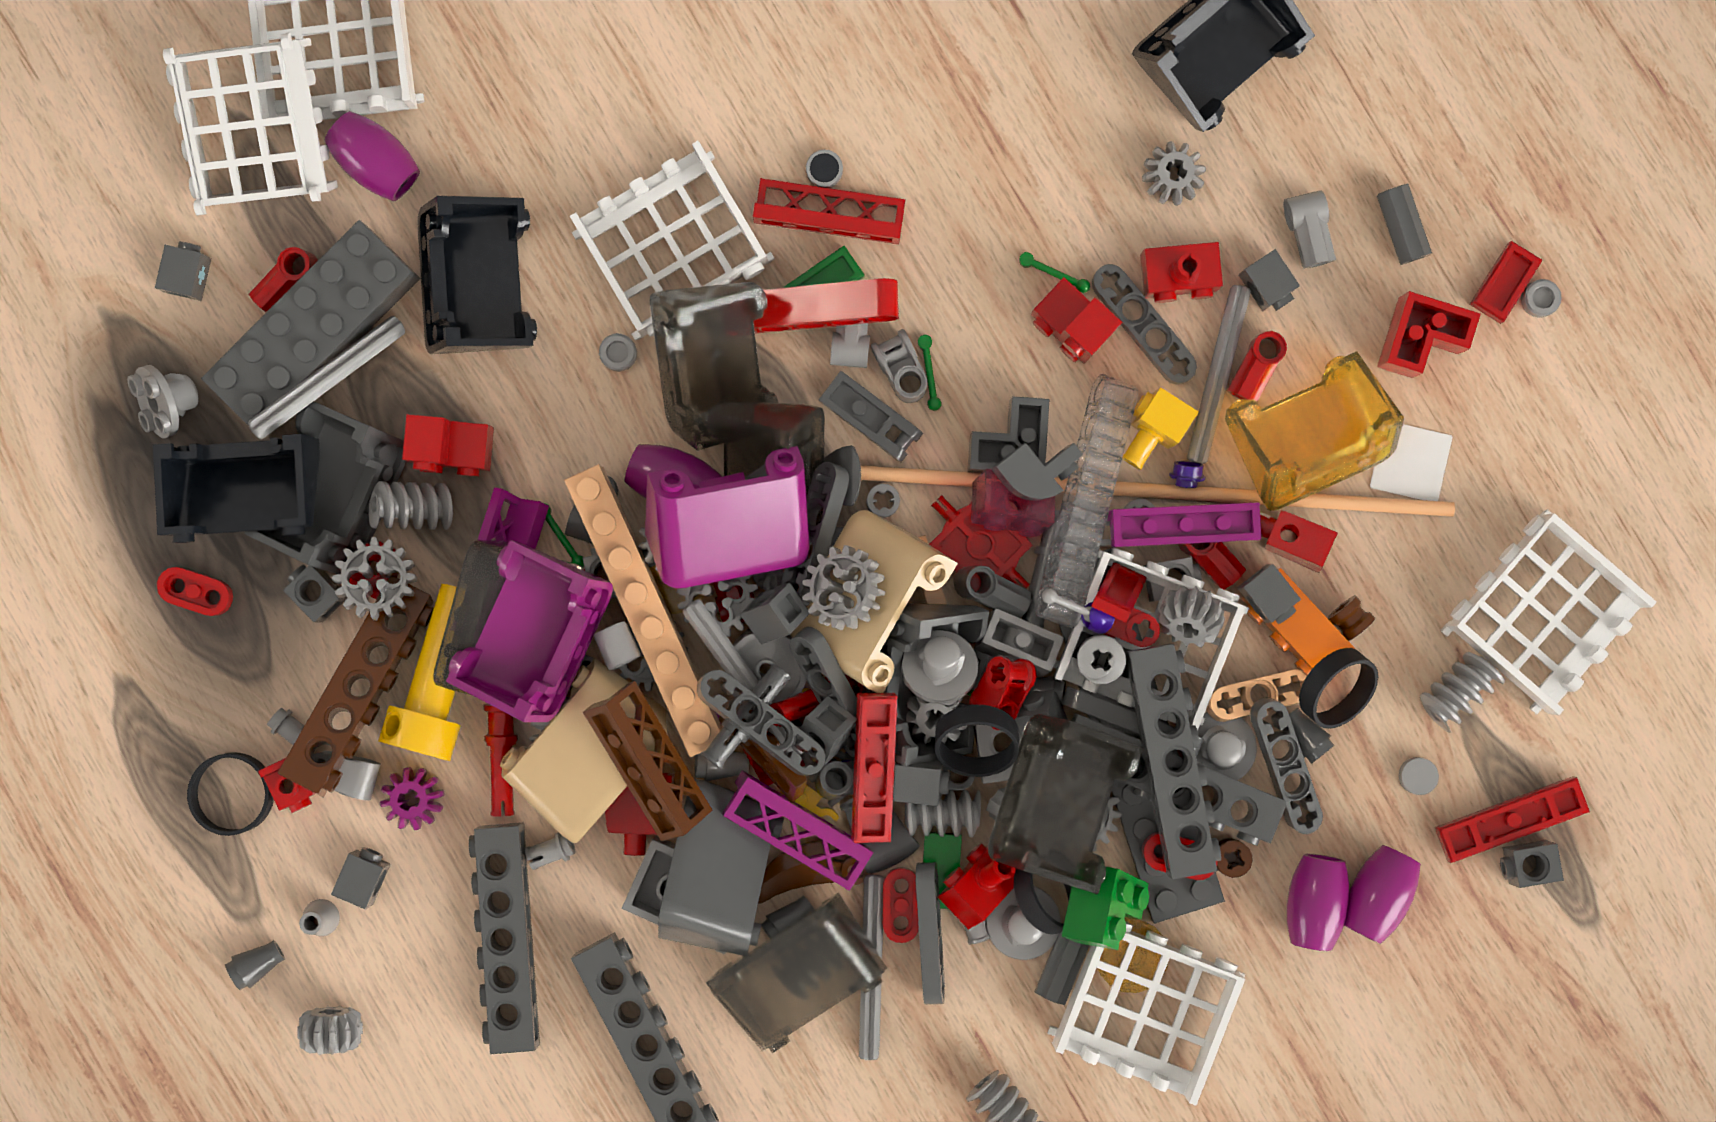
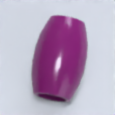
M352 111L346 112L332 125L325 136L324 142L341 168L359 185L383 198L397 201L412 187L420 174L417 164L403 144L384 127Z
M639 444L629 461L624 482L646 499L647 474L650 472L667 469L682 471L688 475L694 489L700 488L699 482L723 476L705 461L682 450L663 445Z
M1382 845L1366 860L1350 887L1349 905L1344 926L1376 943L1381 944L1402 922L1414 900L1421 864L1388 846Z
M1304 854L1290 883L1286 906L1287 927L1291 944L1318 951H1332L1345 924L1350 898L1346 861L1318 854Z

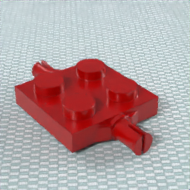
M982 493L968 506L956 510L943 495L937 500L947 511L937 501L931 505L946 522L941 533L929 545L957 562L953 570L955 573L967 566H986L992 569L995 574L1019 585L1015 581L1016 579L1027 589L1030 583L1015 568L1020 558L1033 544ZM976 573L973 574L970 580L971 588L975 592L979 590L981 585L980 577Z

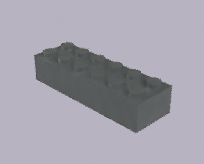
M358 220L201 379L248 425L249 420L361 339L421 278L366 224Z

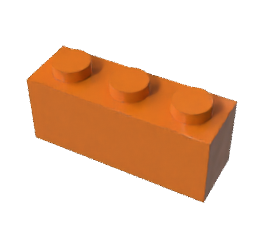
M1277 568L1301 600L1294 605L1297 611L1284 622L1278 624L1275 620L1272 623L1264 624L1273 632L1269 636L1273 643L1283 652L1289 649L1298 659L1294 663L1298 670H1301L1307 676L1314 666L1330 653L1343 648L1355 649L1281 568ZM1242 597L1241 599L1249 607L1248 616L1260 625L1263 620L1248 601Z

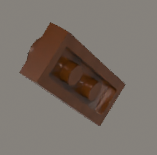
M734 697L722 705L726 710L730 701L734 699ZM719 716V722L722 723L725 719ZM736 728L731 735L733 736L738 729ZM766 733V737L772 745H781L772 733ZM750 738L745 744L743 742L740 743L741 747L791 803L803 795L808 781L806 776L794 773Z

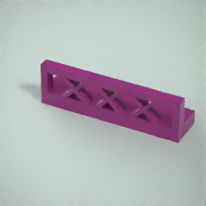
M494 487L449 627L450 630L478 641L506 578L499 575V566H497L499 553L508 545L510 540L518 541L536 549L549 508L548 505L541 501L521 499L502 488ZM505 501L510 506L506 519L502 521L500 512ZM495 537L497 547L495 553L491 556L489 546L491 540ZM484 573L486 578L485 585L479 591L478 581L480 575ZM473 608L475 616L471 628H468L464 625L469 610Z
M1259 502L1102 511L1103 522H1110L1111 547L1261 540Z
M742 770L734 782L738 789L722 815L850 891L874 852L865 843H854L850 834L795 801L791 803L785 795ZM747 794L758 801L761 815L745 819L735 813V811ZM765 805L775 812L766 814ZM784 816L790 820L793 834L777 838L771 834L768 820ZM763 822L765 830L755 825V823ZM796 824L806 830L798 832ZM816 835L821 838L824 853L807 856L802 853L800 839ZM794 841L796 849L786 842ZM828 843L837 849L829 851ZM847 854L856 859L846 878L834 872L831 861L832 857ZM826 859L827 867L817 861Z

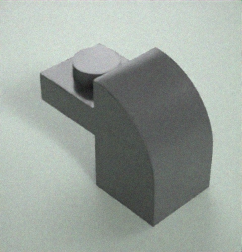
M1024 443L992 467L991 470L1015 496L1025 500H1043L1064 491L1054 478L1058 476L1062 481L1078 469L1079 466L1075 461L1083 456V453L1075 443H1072L1043 465L1030 447Z

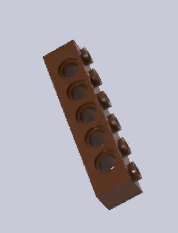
M391 575L387 582L389 584H396L400 579ZM408 584V587L415 594L413 597L403 596L402 600L406 608L402 609L397 605L392 607L393 615L403 614L407 617L406 625L397 631L388 628L390 618L384 611L379 612L378 620H373L369 611L279 769V775L324 798L327 791L332 793L336 789L343 775L339 769L346 757L349 759L353 758L361 744V739L358 736L365 724L370 726L379 712L380 706L377 705L380 696L383 691L389 693L393 688L399 675L395 670L402 658L407 660L412 654L417 640L413 638L419 627L425 628L430 622L434 609L432 607L434 601L430 594ZM381 593L377 597L375 603H377L381 599ZM378 646L388 648L389 654L385 661L381 663H372L369 656L374 648ZM358 679L370 681L369 691L363 696L351 694L352 684ZM339 712H349L351 714L349 726L342 730L334 729L332 725L334 716ZM324 744L330 745L332 747L331 758L325 763H316L314 761L316 748Z

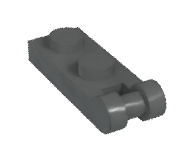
M842 371L838 373L819 399L820 403L900 463L908 455L905 451L913 441L917 442L923 435V432ZM893 425L901 431L894 442L885 436Z

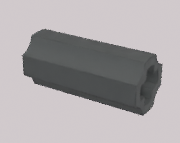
M1403 184L1379 193L1377 199L1400 265L1432 254L1409 184Z
M1061 932L1054 943L1034 992L1047 1000L1065 1006L1090 945L1076 943L1061 937Z

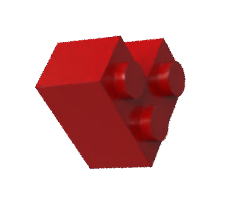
M1064 277L1031 313L1035 318L1032 322L1033 325L1043 335L1049 337L1052 334L1062 343L1059 348L1070 360L1076 363L1079 359L1083 364L1090 359L1123 323L1096 297L1090 302Z
M1411 291L1405 293L1398 298L1377 367L1409 378L1423 374L1432 346L1455 354L1463 353L1471 348L1481 313Z
M406 414L402 460L413 463V469L420 470V472L442 474L443 467L457 468V475L479 477L480 470L490 471L494 427L488 424L450 421L442 417Z

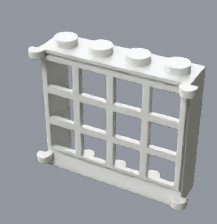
M248 0L253 45L269 43V40L281 39V34L290 33L291 38L295 37V40L304 39L303 36L330 33L333 59L306 62L305 47H302L306 70L334 67L337 93L311 96L313 108L320 107L323 120L340 118L349 111L360 115L417 109V104L425 102L424 94H415L404 0H391L392 16L371 19L369 0H361L363 20L337 23L334 0H326L328 24L302 27L299 2L309 0ZM291 3L294 28L267 31L265 6ZM394 25L397 51L375 53L373 27ZM364 29L367 54L341 57L338 32ZM270 51L254 53L257 82L272 81L273 75L281 74L280 65H271ZM398 59L401 85L380 88L377 62ZM368 63L371 89L345 92L342 66ZM274 88L258 90L263 119L289 115L286 99L276 100Z
M286 33L281 34L280 42L174 55L173 48L163 50V58L167 64V79L169 84L174 87L176 97L174 115L176 121L182 127L184 139L181 143V149L184 159L189 162L191 172L189 189L192 197L196 199L193 204L196 215H205V206L310 194L312 202L321 201L320 193L338 188L337 180L326 181L323 161L329 159V149L327 145H320L316 127L317 123L322 122L323 116L320 107L313 108L309 89L310 85L315 84L316 78L313 69L306 70L302 47L311 46V38L292 40L291 34ZM277 51L282 79L256 82L251 54ZM242 55L247 84L222 87L216 58ZM207 59L213 88L191 90L186 62ZM284 87L289 115L263 119L258 90ZM249 91L254 120L229 123L223 94ZM214 96L220 124L198 126L193 98ZM290 123L296 151L270 154L265 126ZM256 128L261 156L236 158L231 130ZM222 132L227 160L206 162L200 134ZM297 159L302 184L276 187L272 162ZM263 163L267 189L242 191L238 166ZM229 168L233 193L212 195L207 170Z
M699 141L692 144L694 152L677 162L674 158L667 160L661 165L662 170L646 180H643L642 177L633 180L629 184L631 189L614 199H611L610 196L602 198L597 202L599 207L580 218L576 212L570 215L577 230L572 232L576 240L583 238L637 331L631 333L635 341L647 334L651 337L662 332L669 326L667 321L678 314L684 318L694 313L701 307L700 301L712 295L713 299L723 296L733 288L731 283L743 276L745 280L757 276L764 271V265L775 259L771 252L765 254L711 163L715 159L711 151L706 153ZM707 172L720 195L696 209L683 186ZM677 190L690 213L666 227L653 204ZM725 202L738 225L714 239L701 216ZM647 208L660 231L636 244L623 221ZM695 220L708 243L683 256L671 233ZM617 226L629 249L606 262L593 239ZM743 233L755 256L732 269L719 245ZM665 238L678 261L653 274L641 251ZM712 250L725 273L706 285L701 286L689 263ZM635 256L647 279L623 292L610 269ZM682 268L695 291L671 304L658 281ZM652 286L665 309L641 322L628 299Z
M1547 509L1540 516H1535L1525 526L1523 532L1526 535L1517 545L1512 543L1504 550L1499 557L1502 563L1493 573L1488 571L1478 580L1475 585L1478 591L1469 601L1466 599L1462 600L1450 614L1453 620L1446 623L1441 632L1448 637L1454 631L1535 702L1531 705L1530 709L1535 714H1538L1543 709L1548 714L1560 715L1564 709L1558 705L1559 701L1568 691L1576 692L1584 684V680L1580 677L1591 664H1600L1606 659L1609 653L1605 648L1615 636H1624L1631 630L1633 624L1629 620L1640 608H1652L1656 601L1561 518ZM1547 529L1567 545L1551 566L1530 549ZM1573 552L1594 568L1578 588H1575L1557 572ZM1524 555L1545 572L1528 592L1508 576L1509 572ZM1600 575L1620 591L1619 595L1604 612L1584 595ZM1551 578L1571 595L1555 615L1534 598ZM1501 582L1522 598L1505 619L1485 602ZM1577 602H1580L1598 618L1581 638L1561 622ZM1528 604L1548 621L1532 641L1528 640L1511 625ZM1478 608L1499 625L1486 641L1465 624ZM1554 628L1575 644L1558 665L1538 648ZM1505 631L1525 647V650L1513 664L1492 647ZM1532 654L1552 671L1539 687L1519 671Z
M1113 547L1111 554L1095 548L1093 556L1100 559L1081 606L1084 607L1094 601L1107 565L1111 566L1113 562L1146 576L1150 582L1165 587L1155 613L1135 605L1133 607L1153 616L1157 622L1159 621L1160 607L1169 590L1177 591L1182 585L1189 590L1197 586L1199 591L1203 593L1207 591L1202 589L1205 582L1184 574L1181 581L1167 576L1169 568L1148 561L1146 567L1132 562L1134 555ZM1218 588L1216 595L1211 593V596L1221 600V608L1231 614L1221 639L1216 637L1212 643L1218 647L1207 672L1185 663L1186 672L1205 679L1196 703L1192 704L1193 709L1187 711L1190 726L1195 725L1197 731L1200 725L1203 726L1205 721L1203 716L1243 614H1247L1249 607L1238 603L1239 595ZM1078 613L1060 661L1055 660L1053 665L1056 668L1054 677L1061 681L1066 680L1079 685L1090 692L1115 699L1126 706L1135 707L1130 678L1119 676L1115 681L1108 684H1096L1088 681L1081 674L1077 659L1072 657L1081 631L1091 635L1101 634L1087 629L1081 621V614ZM1148 628L1146 636L1151 637L1153 630ZM1119 638L1115 639L1122 647L1132 651L1150 647H1138ZM1181 641L1178 650L1182 651L1184 657L1188 646L1186 647L1185 643ZM1109 651L1100 653L1096 665L1100 664L1104 667ZM1168 678L1166 679L1162 692L1151 688L1155 695L1161 696L1168 691ZM1170 711L1163 713L1159 717V719L1176 723V717Z
M1126 922V932L1122 940L1129 943L1120 966L1116 967L1100 961L1104 948L1090 946L1059 1028L1050 1026L1047 1033L1055 1036L1052 1045L1058 1053L1063 1054L1065 1049L1079 1054L1084 1061L1096 1065L1097 1062L1115 1068L1116 1072L1124 1077L1131 1078L1133 1075L1149 1081L1152 1087L1160 1091L1166 1092L1167 1089L1183 1094L1190 1104L1197 1105L1243 987L1245 974L1237 970L1238 966L1225 959L1217 957L1214 963L1201 958L1203 952L1191 946L1182 944L1180 949L1167 945L1168 938L1147 930L1144 936L1131 931L1133 925ZM1136 946L1161 954L1152 980L1127 971ZM1169 958L1194 967L1185 993L1160 984ZM1096 968L1116 975L1107 1000L1087 993ZM1202 971L1227 980L1218 1005L1193 996ZM1124 979L1149 988L1139 1013L1114 1004ZM1157 991L1181 1000L1172 1026L1147 1017ZM1083 1001L1103 1008L1094 1033L1074 1026ZM1189 1004L1214 1013L1205 1039L1180 1029ZM1111 1011L1136 1021L1127 1046L1101 1037ZM1144 1024L1169 1033L1159 1059L1135 1050ZM1177 1037L1202 1046L1192 1071L1167 1062Z

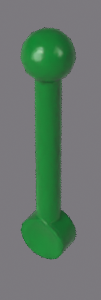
M1029 252L1022 253L1019 258V263L1024 268L1032 266L1060 280L1064 277L1081 293H1086L1090 290L1091 286L1088 280H1078L1036 261Z
M921 335L918 339V346L923 351L930 396L927 406L930 410L937 411L941 408L942 402L937 397L930 354L932 339L929 335Z
M549 506L545 520L572 558L571 564L582 569L584 567L583 556L578 555L552 517V509Z

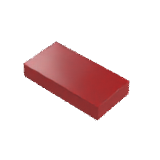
M1508 242L1469 305L1500 324L1505 322L1543 260L1515 242Z
M1113 562L1091 607L1126 623L1147 577Z

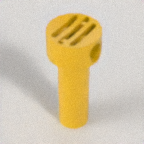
M448 584L440 585L404 708L388 706L378 742L446 761L451 760L461 725L447 721L457 687L449 684L446 680L450 673L449 664L456 652L468 648L471 641L470 638L449 629L462 588ZM473 608L469 610L464 625L468 628H471L475 616Z

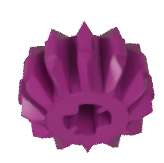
M406 767L403 769V778L398 773H392L389 776L394 786H382L381 791L389 795L390 798L380 801V806H391L392 811L386 815L388 821L400 816L398 820L399 829L406 828L410 821L413 830H419L422 826V820L429 825L435 821L431 811L441 812L443 810V806L435 802L434 799L444 796L445 793L444 790L433 792L432 786L437 784L439 779L434 776L425 781L427 775L425 768H420L414 776L412 768ZM416 791L417 795L415 798L419 797L420 801L413 806H409L407 802L410 799L405 800V794Z

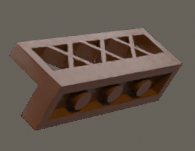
M635 681L626 684L609 699L594 703L583 711V714L661 841L686 835L713 811ZM628 696L635 706L634 719L627 717L620 705V702ZM644 730L651 732L655 739L654 751L647 750L643 743ZM663 762L670 764L674 770V784L668 783L662 775ZM683 795L689 796L697 809L689 818L682 808Z

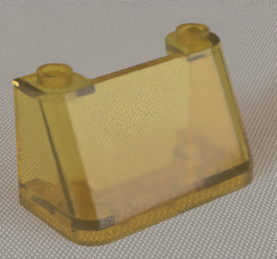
M1357 351L1345 357L1337 356L1330 360L1325 366L1322 381L1262 409L1255 400H1238L1226 409L1225 422L1256 491L1269 511L1284 508L1387 460L1397 448L1405 419Z

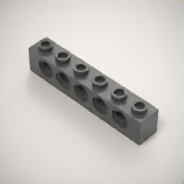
M1175 644L1125 652L1167 876L1174 880L1217 872L1216 861L1221 860V851L1217 838L1211 839L1209 823H1214V814L1210 800L1204 801L1202 786L1207 785L1204 765L1203 763H1197L1194 748L1200 747V741L1196 726H1190L1187 711L1192 710L1193 705L1189 688L1182 687L1180 673H1185L1182 651H1176ZM1158 674L1165 675L1169 680V689L1161 696L1155 695L1151 689V681ZM1170 711L1176 717V726L1171 732L1163 733L1158 727V719L1163 713ZM1178 749L1183 754V764L1177 770H1169L1165 764L1166 755L1171 750ZM1186 787L1191 794L1190 801L1186 806L1177 808L1172 801L1173 793L1178 788ZM1187 825H1194L1198 831L1196 841L1190 845H1183L1179 838L1181 830Z
M1074 713L1064 747L1058 751L1060 756L1066 758L1063 765L1081 773H1085L1087 767L1100 772L1098 780L1119 788L1122 781L1135 787L1132 794L1153 802L1142 741ZM1098 742H1106L1110 747V756L1104 762H1095L1091 755L1093 746ZM1169 752L1166 755L1165 764L1169 770H1177L1182 766L1184 758ZM1140 756L1145 763L1143 773L1136 777L1129 776L1126 770L1127 762L1132 757ZM1204 767L1207 785L1211 786L1214 792L1211 801L1214 823H1209V826L1220 831L1224 830L1225 825L1239 830L1237 838L1258 846L1260 840L1271 844L1288 802ZM1181 787L1173 793L1172 801L1175 807L1181 808L1189 803L1191 794L1188 788ZM1245 800L1248 805L1247 815L1240 820H1234L1231 815L1232 805L1236 801Z
M524 822L479 826L474 829V835L469 836V853L471 858L476 857L477 872L472 873L473 895L479 896V909L474 912V925L476 932H481L482 947L477 948L478 969H484L485 984L480 985L479 995L481 1006L487 1007V1021H483L482 1037L484 1044H489L490 1054L535 1051L540 1045ZM492 854H500L506 859L507 868L505 872H495L491 868L489 860ZM495 891H502L507 894L510 901L508 909L502 910L494 906L492 895ZM496 929H506L511 933V946L504 947L496 942ZM500 966L510 967L514 971L515 981L513 983L507 984L499 979L497 971ZM506 1003L513 1005L518 1012L517 1019L509 1021L503 1018L500 1013V1006Z
M614 932L576 952L571 960L655 1121L719 1122L710 1103L704 1105L698 1093L702 1091V1087L693 1070L687 1072L681 1060L685 1057L679 1041L676 1037L670 1039L664 1026L668 1022L659 1004L652 1005L647 995V992L650 991V986L641 971L635 972L630 962L633 954L624 938L619 940ZM608 968L618 969L623 975V982L619 985L609 984L605 980L604 971ZM626 1001L635 1002L640 1008V1015L636 1018L626 1017L621 1010V1004ZM644 1034L652 1035L657 1040L658 1047L653 1051H646L640 1047L638 1038ZM660 1068H668L674 1073L675 1080L670 1084H663L656 1078L655 1071ZM678 1101H685L691 1106L693 1112L687 1117H680L674 1112L672 1105Z

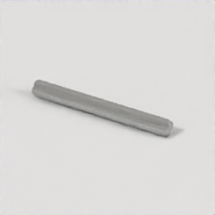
M1233 285L1229 291L1187 459L1194 463L1205 464L1208 461L1251 290L1245 286Z
M395 316L386 319L249 420L250 430L259 439L265 438L404 335L405 329L401 321Z
M698 599L690 603L683 610L687 620L723 670L752 691L758 684V679L702 601ZM764 691L759 698L762 699L767 692ZM773 724L768 727L767 731L772 733L782 744L786 739L785 729L779 726L776 727ZM796 737L793 744L784 751L786 756L790 751H795L798 755L803 753L793 746L797 739Z
M874 874L866 875L864 878L859 1057L863 1060H877L880 1045L884 877Z

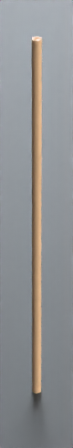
M860 465L861 480L1007 489L998 477L992 473ZM1054 478L1064 490L1061 493L1222 503L1259 502L1260 505L1448 517H1453L1455 514V503L1444 501L1202 486L1184 488L1170 484L1065 478L1061 481L1060 478Z

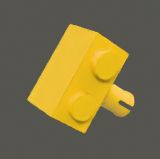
M1161 387L1152 394L1147 391L1145 395H1142L1131 412L1136 417L1131 426L1139 431L1121 458L1131 466L1141 470L1157 443L1167 449L1179 444L1199 411Z

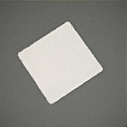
M1385 421L1370 487L1420 500L1438 501L1452 436L1392 421Z

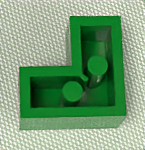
M1077 862L1061 937L1080 944L1118 950L1120 941L1124 938L1126 932L1125 917L1142 919L1143 910L1146 909L1149 902V883L1118 868Z

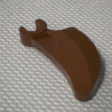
M810 841L801 844L802 853L807 856L824 853L822 841ZM783 852L766 866L758 904H762L776 895L793 889L816 884L834 883V881ZM851 856L846 857L844 860L832 857L831 861L834 872L846 878L849 873V866L853 865L856 859ZM826 859L817 861L827 867ZM859 875L854 885L864 882L863 875Z

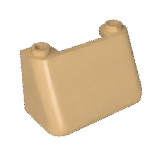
M862 510L850 517L833 547L840 549L841 552L844 545L855 548V551L860 549L869 554L868 559L879 563L874 572L885 577L882 582L877 583V588L885 591L884 596H876L875 602L879 604L880 609L874 610L870 608L868 610L871 619L869 622L858 618V627L856 629L849 628L845 624L843 630L832 628L831 624L829 626L818 622L819 616L809 614L790 635L793 638L805 627L817 629L825 637L844 674L876 693H884L892 679L894 663L891 658L880 652L916 587L920 586L930 591L939 589L947 582L957 562L909 531L870 511ZM833 569L831 570V580L843 585L846 581L836 578L833 575ZM861 570L856 572L858 580L861 578ZM844 590L842 595L850 597L854 601L852 609L857 604V597ZM829 595L826 598V605H829L831 603V601H829ZM810 603L808 606H806L808 610L813 605V603Z
M596 658L587 667L584 665L579 667L571 684L573 688L570 699L528 748L521 746L517 750L511 748L500 763L502 777L554 829L572 843H577L627 787V784L586 719L583 711L594 703L609 699L629 682L614 671L608 670L607 666ZM643 693L667 733L666 709ZM628 696L620 702V705L627 717L634 719L635 706ZM644 730L643 743L647 750L654 751L655 739L651 732Z

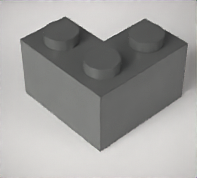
M1012 396L1009 400L1007 434L972 431L969 444L968 472L994 473L991 468L1024 443L1030 447L1044 465L1046 463L1050 399Z

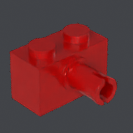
M1219 242L1145 248L1140 254L1145 298L1154 297L1155 303L1176 301V295L1191 294V299L1193 300L1207 299L1213 297V292L1218 291L1223 286Z
M998 839L987 846L983 843L978 844L966 856V859L969 861L963 870L958 867L946 877L943 883L947 887L938 896L968 930L983 922L1014 888V874L1019 861Z

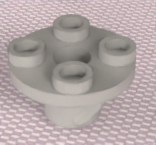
M145 365L139 367L134 375H130L127 378L128 387L133 396L137 397L141 409L138 413V418L145 432L154 431L161 438L174 436L178 432L179 416H184L186 410L195 408L198 404L197 388L187 375L170 373L163 376L154 366Z
M943 630L931 631V637L921 639L915 651L905 652L902 661L904 684L916 696L931 703L944 705L956 703L958 699L965 696L971 690L978 673V660L972 646L961 636Z
M1208 712L1204 713L1203 718H1205L1203 726L1200 725L1198 728V735L1204 740L1198 756H1196L1197 763H1203L1204 767L1232 779H1241L1251 769L1257 753L1256 738L1251 727L1242 718L1219 722L1214 720Z
M1034 886L1037 898L1044 910L1053 919L1061 923L1060 913L1054 900L1045 891ZM1014 888L986 918L987 931L992 943L1000 952L1014 959L1028 960L1043 955L1054 945L1059 933L1053 935L1043 933L1026 919L1018 905Z

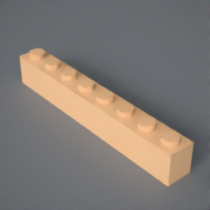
M598 464L564 481L609 581L613 585L614 592L689 757H693L706 751L722 730V726L715 711L703 703L697 694V683L700 679L652 572L644 561L645 557L642 550L638 548L637 539L604 467Z

